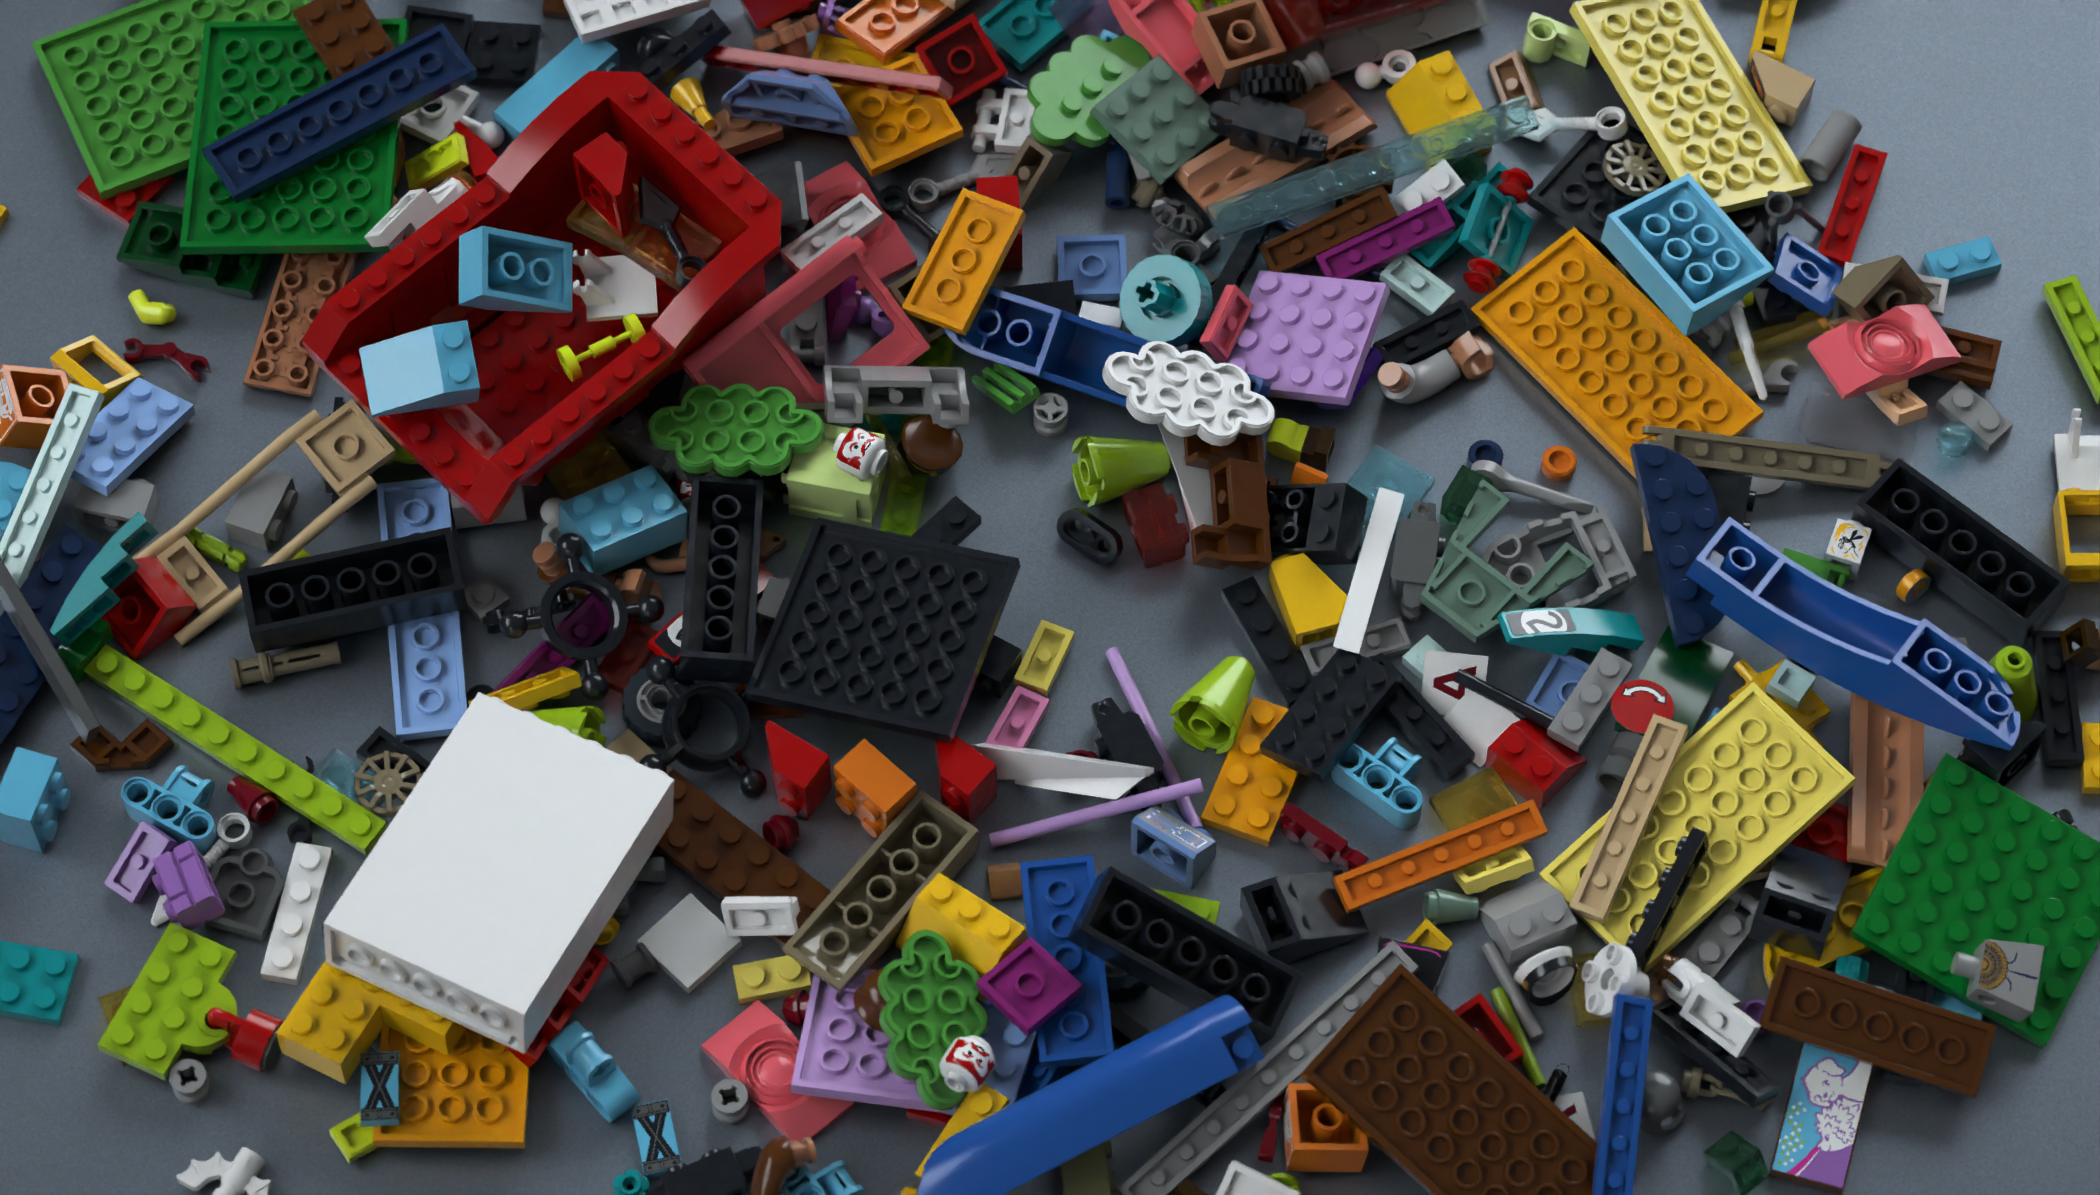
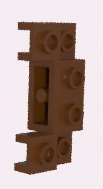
M1239 432L1235 441L1225 446L1211 445L1203 441L1197 434L1184 437L1186 465L1209 470L1213 526L1201 524L1191 531L1193 565L1220 570L1230 565L1262 570L1272 564L1269 530L1270 515L1267 505V481L1265 479L1262 434L1248 435Z

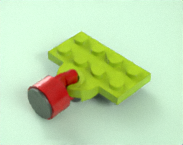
M170 922L97 1045L99 1051L163 1080H166L171 1068L183 1050L195 1054H212L213 1050L222 1045L232 1050V1060L263 1073L271 1069L281 1054L276 1032L284 1021L257 1008L253 1009L245 1020L239 1018L236 1000L230 990L222 985L223 980L237 958L236 951Z

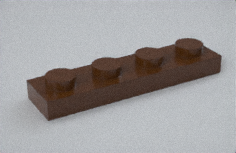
M1382 186L1258 247L1270 271L1288 273L1316 260L1317 255L1398 216Z

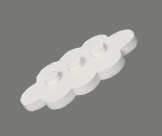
M1154 341L1145 344L1138 355L1124 351L1110 355L1102 370L1105 384L1111 390L1127 396L1126 408L1136 420L1146 424L1162 423L1170 433L1176 436L1188 437L1197 434L1203 441L1211 445L1225 446L1234 442L1239 432L1248 435L1263 434L1269 429L1275 417L1271 402L1264 396L1250 391L1251 381L1248 374L1242 368L1230 363L1215 364L1208 355L1200 351L1190 350L1180 353L1174 346L1166 342Z

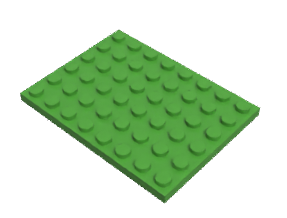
M144 0L32 42L35 54L101 199H108L116 196L118 193L145 185L147 182L158 180L189 167L205 22L295 20L292 10L309 3L310 0Z

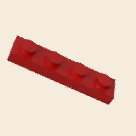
M1856 143L1854 144L1817 250L1843 268L1845 262L1851 263L1888 154Z

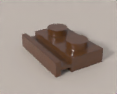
M1941 326L1960 354L1961 359L1958 363L1924 374L1956 382L1961 380L1965 384L1990 390L2002 341Z

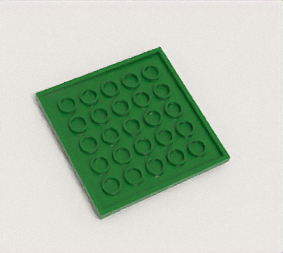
M1945 753L1941 757L1868 896L1849 936L2042 1049L2047 1045L2100 940V842L1955 757ZM1985 940L2044 946L2033 1013L2020 1023L1969 1000L1966 995L1969 978L1951 973V964L1956 952L1973 956L1975 949Z

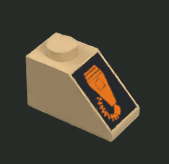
M1755 50L1751 57L1748 72L1753 89L1774 121L1793 127L1812 97L1816 79Z

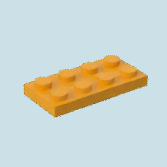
M962 188L901 307L903 311L911 316L966 336L1026 218L1024 210Z
M1254 696L1252 697L1243 717L1237 739L1228 752L1200 820L1202 824L1269 847L1280 821V812L1286 806L1300 773L1262 755L1260 744L1289 709Z

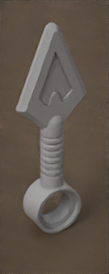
M977 154L971 170L939 183H935L929 178L916 179L909 185L908 189L910 207L917 212H930L938 205L940 196L975 184L976 178L1005 176L1017 154ZM919 190H928L933 194V197L927 201H920L916 199L914 194Z

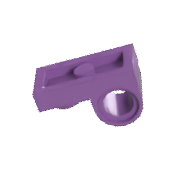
M141 821L104 884L130 902L139 903L152 881V876L157 873L153 865V859L167 851L172 852L173 848L181 845V843L153 824Z

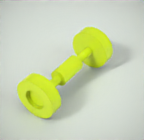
M634 313L622 318L626 332L614 338L610 335L588 346L589 350L577 356L574 355L568 345L556 350L559 362L565 374L572 382L583 376L579 362L591 356L594 359L616 349V344L628 338L634 344L646 334L640 320Z

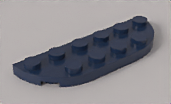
M1633 444L1630 448L1675 649L1687 647L1709 635L1725 615L1710 604L1715 595L1686 576L1696 557L1722 526L1716 499L1706 477L1685 456L1660 445Z

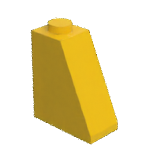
M1304 553L1297 555L1285 554L1272 561V564L1269 565L1268 579L1288 634L1296 650H1300L1301 645L1335 636L1347 595Z

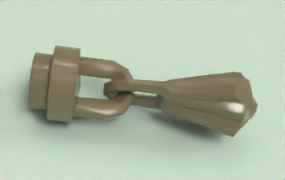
M1692 1067L1691 1070L1684 1069L1680 1091L1686 1092L1687 1097L1697 1098V1095L1717 1097L1718 1095H1724L1745 1103L1733 1091L1722 1090L1723 1087H1728L1712 1075L1702 1073V1069ZM1701 1080L1712 1082L1710 1083L1711 1090L1700 1088ZM1772 1099L1754 1108L1763 1110L1768 1104H1771Z

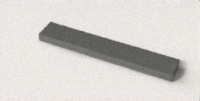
M0 557V602L86 745L97 739L100 723Z

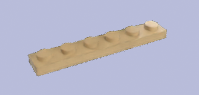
M1653 714L1569 905L1571 912L1605 924L1689 732L1687 725Z

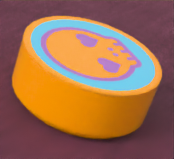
M1914 569L1901 579L1896 588V595L1904 603L1911 604L1925 593L1930 585L1931 578L1923 570Z

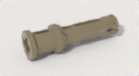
M337 641L270 656L269 652H261L256 657L236 660L235 657L229 658L236 690L241 689L244 684L264 681L266 684L271 683L274 680V676L306 671L332 664H341ZM320 656V657H317V658H312V659H308V660H303V661H298V662L289 663L290 661H295V660H300V659H305V658ZM258 669V670L243 672V671H247V670Z

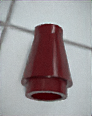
M242 775L234 777L229 782L227 791L236 800L250 822L266 824L275 817L279 809V803L276 801L274 793L247 780Z

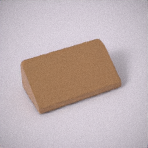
M1517 49L1488 65L1508 119L1545 107L1529 62Z

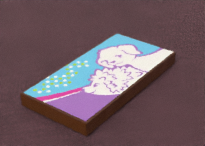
M1801 1042L1768 1176L1838 1195L1843 1194L1874 1066Z

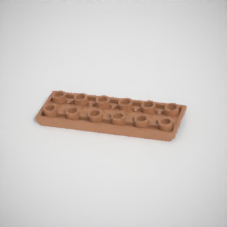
M1330 79L1328 82L1320 84L1303 94L1302 97H1298L1297 100L1286 104V106L1303 110L1307 116V127L1329 136L1327 149L1322 160L1326 158L1327 154L1332 155L1336 153L1337 147L1344 148L1377 128L1374 120L1353 101L1351 96L1336 80ZM1230 138L1183 164L1174 174V178L1211 219L1217 223L1322 160L1297 156L1294 164L1278 161L1266 155L1252 151H1243L1238 147L1229 145Z
M359 252L284 253L243 381L245 386L278 390L305 397L314 396L322 368L313 361L302 344V338L324 302L350 282Z
M1851 692L1849 772L1855 777L1856 784L1848 790L1847 861L1884 868L1924 791V723L1901 715Z

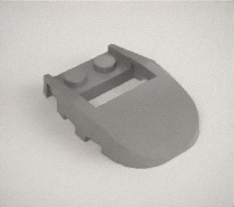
M1604 505L1596 506V512L1578 516L1576 511L1561 513L1559 518L1543 522L1539 518L1528 522L1527 528L1515 534L1509 532L1493 541L1486 548L1482 556L1485 562L1522 589L1546 564L1539 547L1571 534H1576L1586 557L1594 562L1592 570L1600 587L1592 594L1566 603L1560 592H1557L1533 608L1575 607L1593 609L1635 584L1637 578L1635 569Z

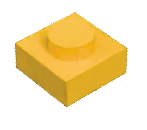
M1427 918L1405 941L1444 951H1449L1454 946V943Z

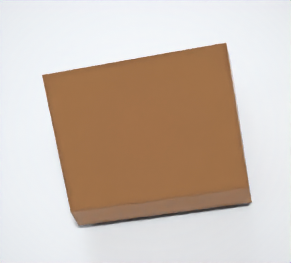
M1020 862L986 866L991 901L1023 897Z

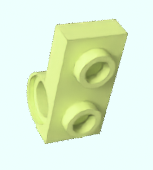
M1533 12L1528 20L1523 45V54L1528 60L1542 63L1548 61L1552 55H1555L1580 66H1587L1591 58L1592 49L1580 29Z

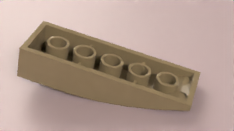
M921 789L782 947V951L841 993L897 941L915 898L939 872L952 880L978 851L979 830Z

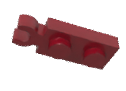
M1288 802L1281 810L1279 828L1283 834L1291 841H1300L1309 847L1314 856L1326 863L1331 862L1337 867L1341 864L1347 871L1363 866L1368 862L1369 858L1362 852L1350 848L1346 839L1291 802Z

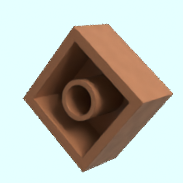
M1238 0L1199 12L1191 31V35L1218 90L1240 83L1239 72L1241 70H1247L1249 67L1256 68L1257 65L1268 66V64L1278 65L1282 63L1287 51L1262 0Z

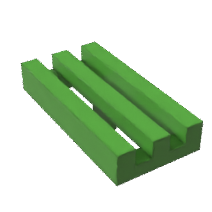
M993 362L994 369L986 367L982 370L984 376L980 377L975 374L971 377L975 388L1012 414H1015L1041 396L1035 384L1012 368ZM994 382L999 387H1001L1005 393H1007L1009 396H1014L1016 399H1018V401L1015 402L990 383Z

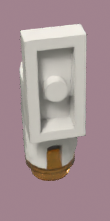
M459 170L456 174H450L440 185L429 192L426 189L410 190L364 238L372 247H391L395 245L404 234L408 238L477 184L476 180L467 172Z
M1666 954L1654 968L1652 976L1657 979V984L1666 990L1669 997L1683 1007L1679 1015L1736 1058L1743 1056L1761 1025L1740 1010L1743 1003L1721 987L1717 981L1704 971H1701L1695 964L1680 955Z

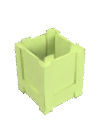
M823 423L825 437L822 444L809 453L793 454L788 474H781L782 483H786L788 487V494H783V503L789 504V514L812 519L822 518L872 529L887 472V462L878 476L872 475L869 479L865 480L839 469L836 463L837 453L833 452L835 441L841 433L847 434L853 428ZM871 432L886 442L885 434Z

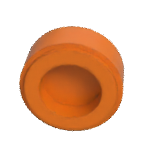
M1555 445L1544 452L1541 470L1548 479L1563 482L1574 475L1577 457L1570 448Z

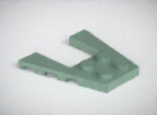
M1484 479L1480 481L1475 495L1464 511L1456 531L1453 532L1446 550L1435 566L1420 596V602L1474 643L1479 642L1501 628L1497 618L1501 612L1531 609L1589 573L1594 566L1592 560L1568 542H1565L1521 589L1469 550L1510 504L1508 497Z

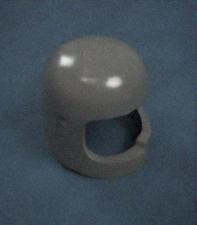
M1658 1069L1646 1070L1640 1131L1650 1135H1666L1674 1132L1683 1124L1686 1117L1680 1087L1675 1078L1667 1072ZM1678 1109L1676 1118L1669 1125L1662 1126L1661 1122Z

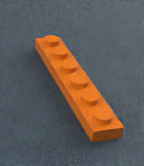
M1532 799L1337 875L1333 878L1332 882L1348 914L1544 837L1548 830Z

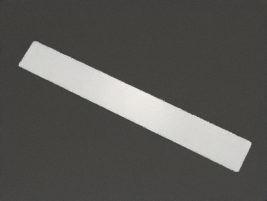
M1382 487L1378 490L1333 647L1356 654L1360 652L1405 496L1402 493Z

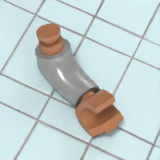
M1467 331L1447 348L1450 355L1444 349L1413 365L1395 362L1383 364L1378 371L1380 388L1382 393L1394 402L1402 404L1419 402L1436 394L1460 378L1459 369L1470 380L1478 379L1494 369L1492 360L1494 352L1487 342H1483L1478 336L1473 337Z

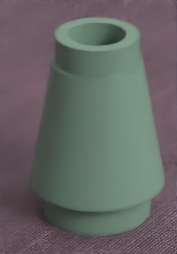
M1435 888L1433 892H1425L1422 905L1424 920L1427 918L1429 921H1432L1433 925L1477 919L1479 912L1478 898Z

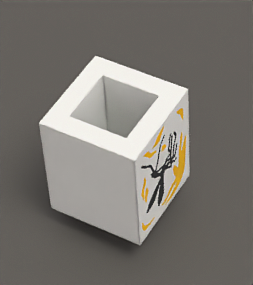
M1838 518L1824 560L1850 569L1852 571L1850 580L1855 581L1872 529L1864 527L1861 523L1854 520L1846 521Z

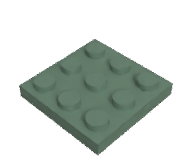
M1157 55L1113 90L1090 111V114L1143 168L1149 171L1150 175L1160 185L1170 179L1183 164L1197 157L1222 136L1214 131L1211 132V129H1209L1208 122L1209 118H1211L1210 106L1160 55Z

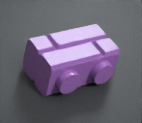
M186 841L173 848L172 852L167 851L153 859V865L157 874L152 876V880L160 895L166 894L168 901L163 903V907L172 923L178 921L183 928L191 931L203 925L206 920L211 921L224 914L225 908L203 855L192 841Z

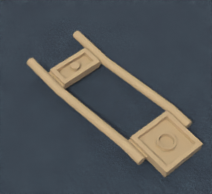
M353 399L324 420L313 409L285 430L176 526L133 557V559L156 557L197 604L196 608L201 615L173 635L181 646H184L243 601L241 584L230 592L228 587L187 539L186 535L293 442L297 444L299 449L340 498L262 566L286 562L292 559L350 507L378 487L370 474L397 454L395 449Z

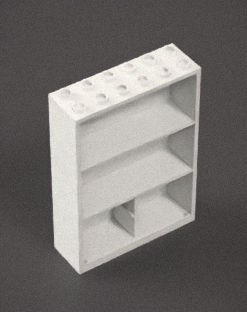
M478 692L324 921L326 963L525 1054L672 822L674 778L669 777L662 770L651 769L637 763L628 755H619L610 751L594 740H586L574 735L563 726H554L529 711H520L511 707L500 698L489 697Z

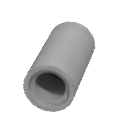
M1840 109L1834 110L1799 159V163L1808 178L1817 182H1825L1862 129L1859 120L1854 115Z

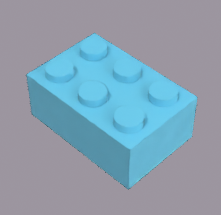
M651 464L559 503V532L561 535L575 533L583 539L585 549L580 557V561L588 572L601 576L687 539L688 511Z

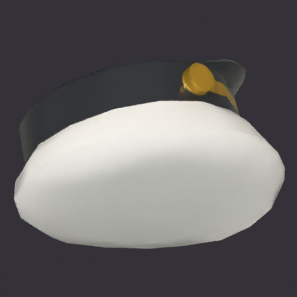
M1557 946L1540 952L1526 960L1518 967L1513 979L1522 984L1524 989L1527 990L1532 1004L1548 1006L1560 1000L1570 990L1575 980L1578 965L1572 958V949L1570 947Z

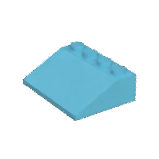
M1689 173L1609 214L1601 237V242L1685 337L1714 322L1773 274L1775 269Z

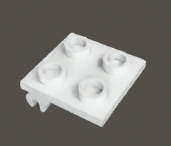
M585 249L584 256H579L578 250L572 252V263L580 267L585 277V286H581L579 280L574 281L573 292L581 296L586 305L587 322L618 320L631 313H634L638 318L658 316L654 253L597 257L588 249Z
M2081 408L2072 409L2068 434L2053 435L2058 491H2064L2068 488L2100 490V435H2080L2082 418H2079Z

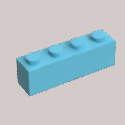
M578 36L494 111L495 122L503 128L505 137L513 142L545 108L589 71H619L618 49L604 38L582 44Z

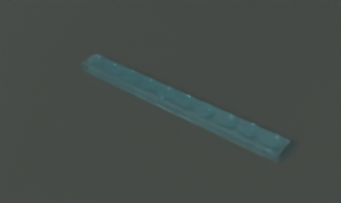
M1526 94L1209 204L1206 211L1218 240H1222L1438 164L1443 159L1449 161L1538 130L1539 122Z

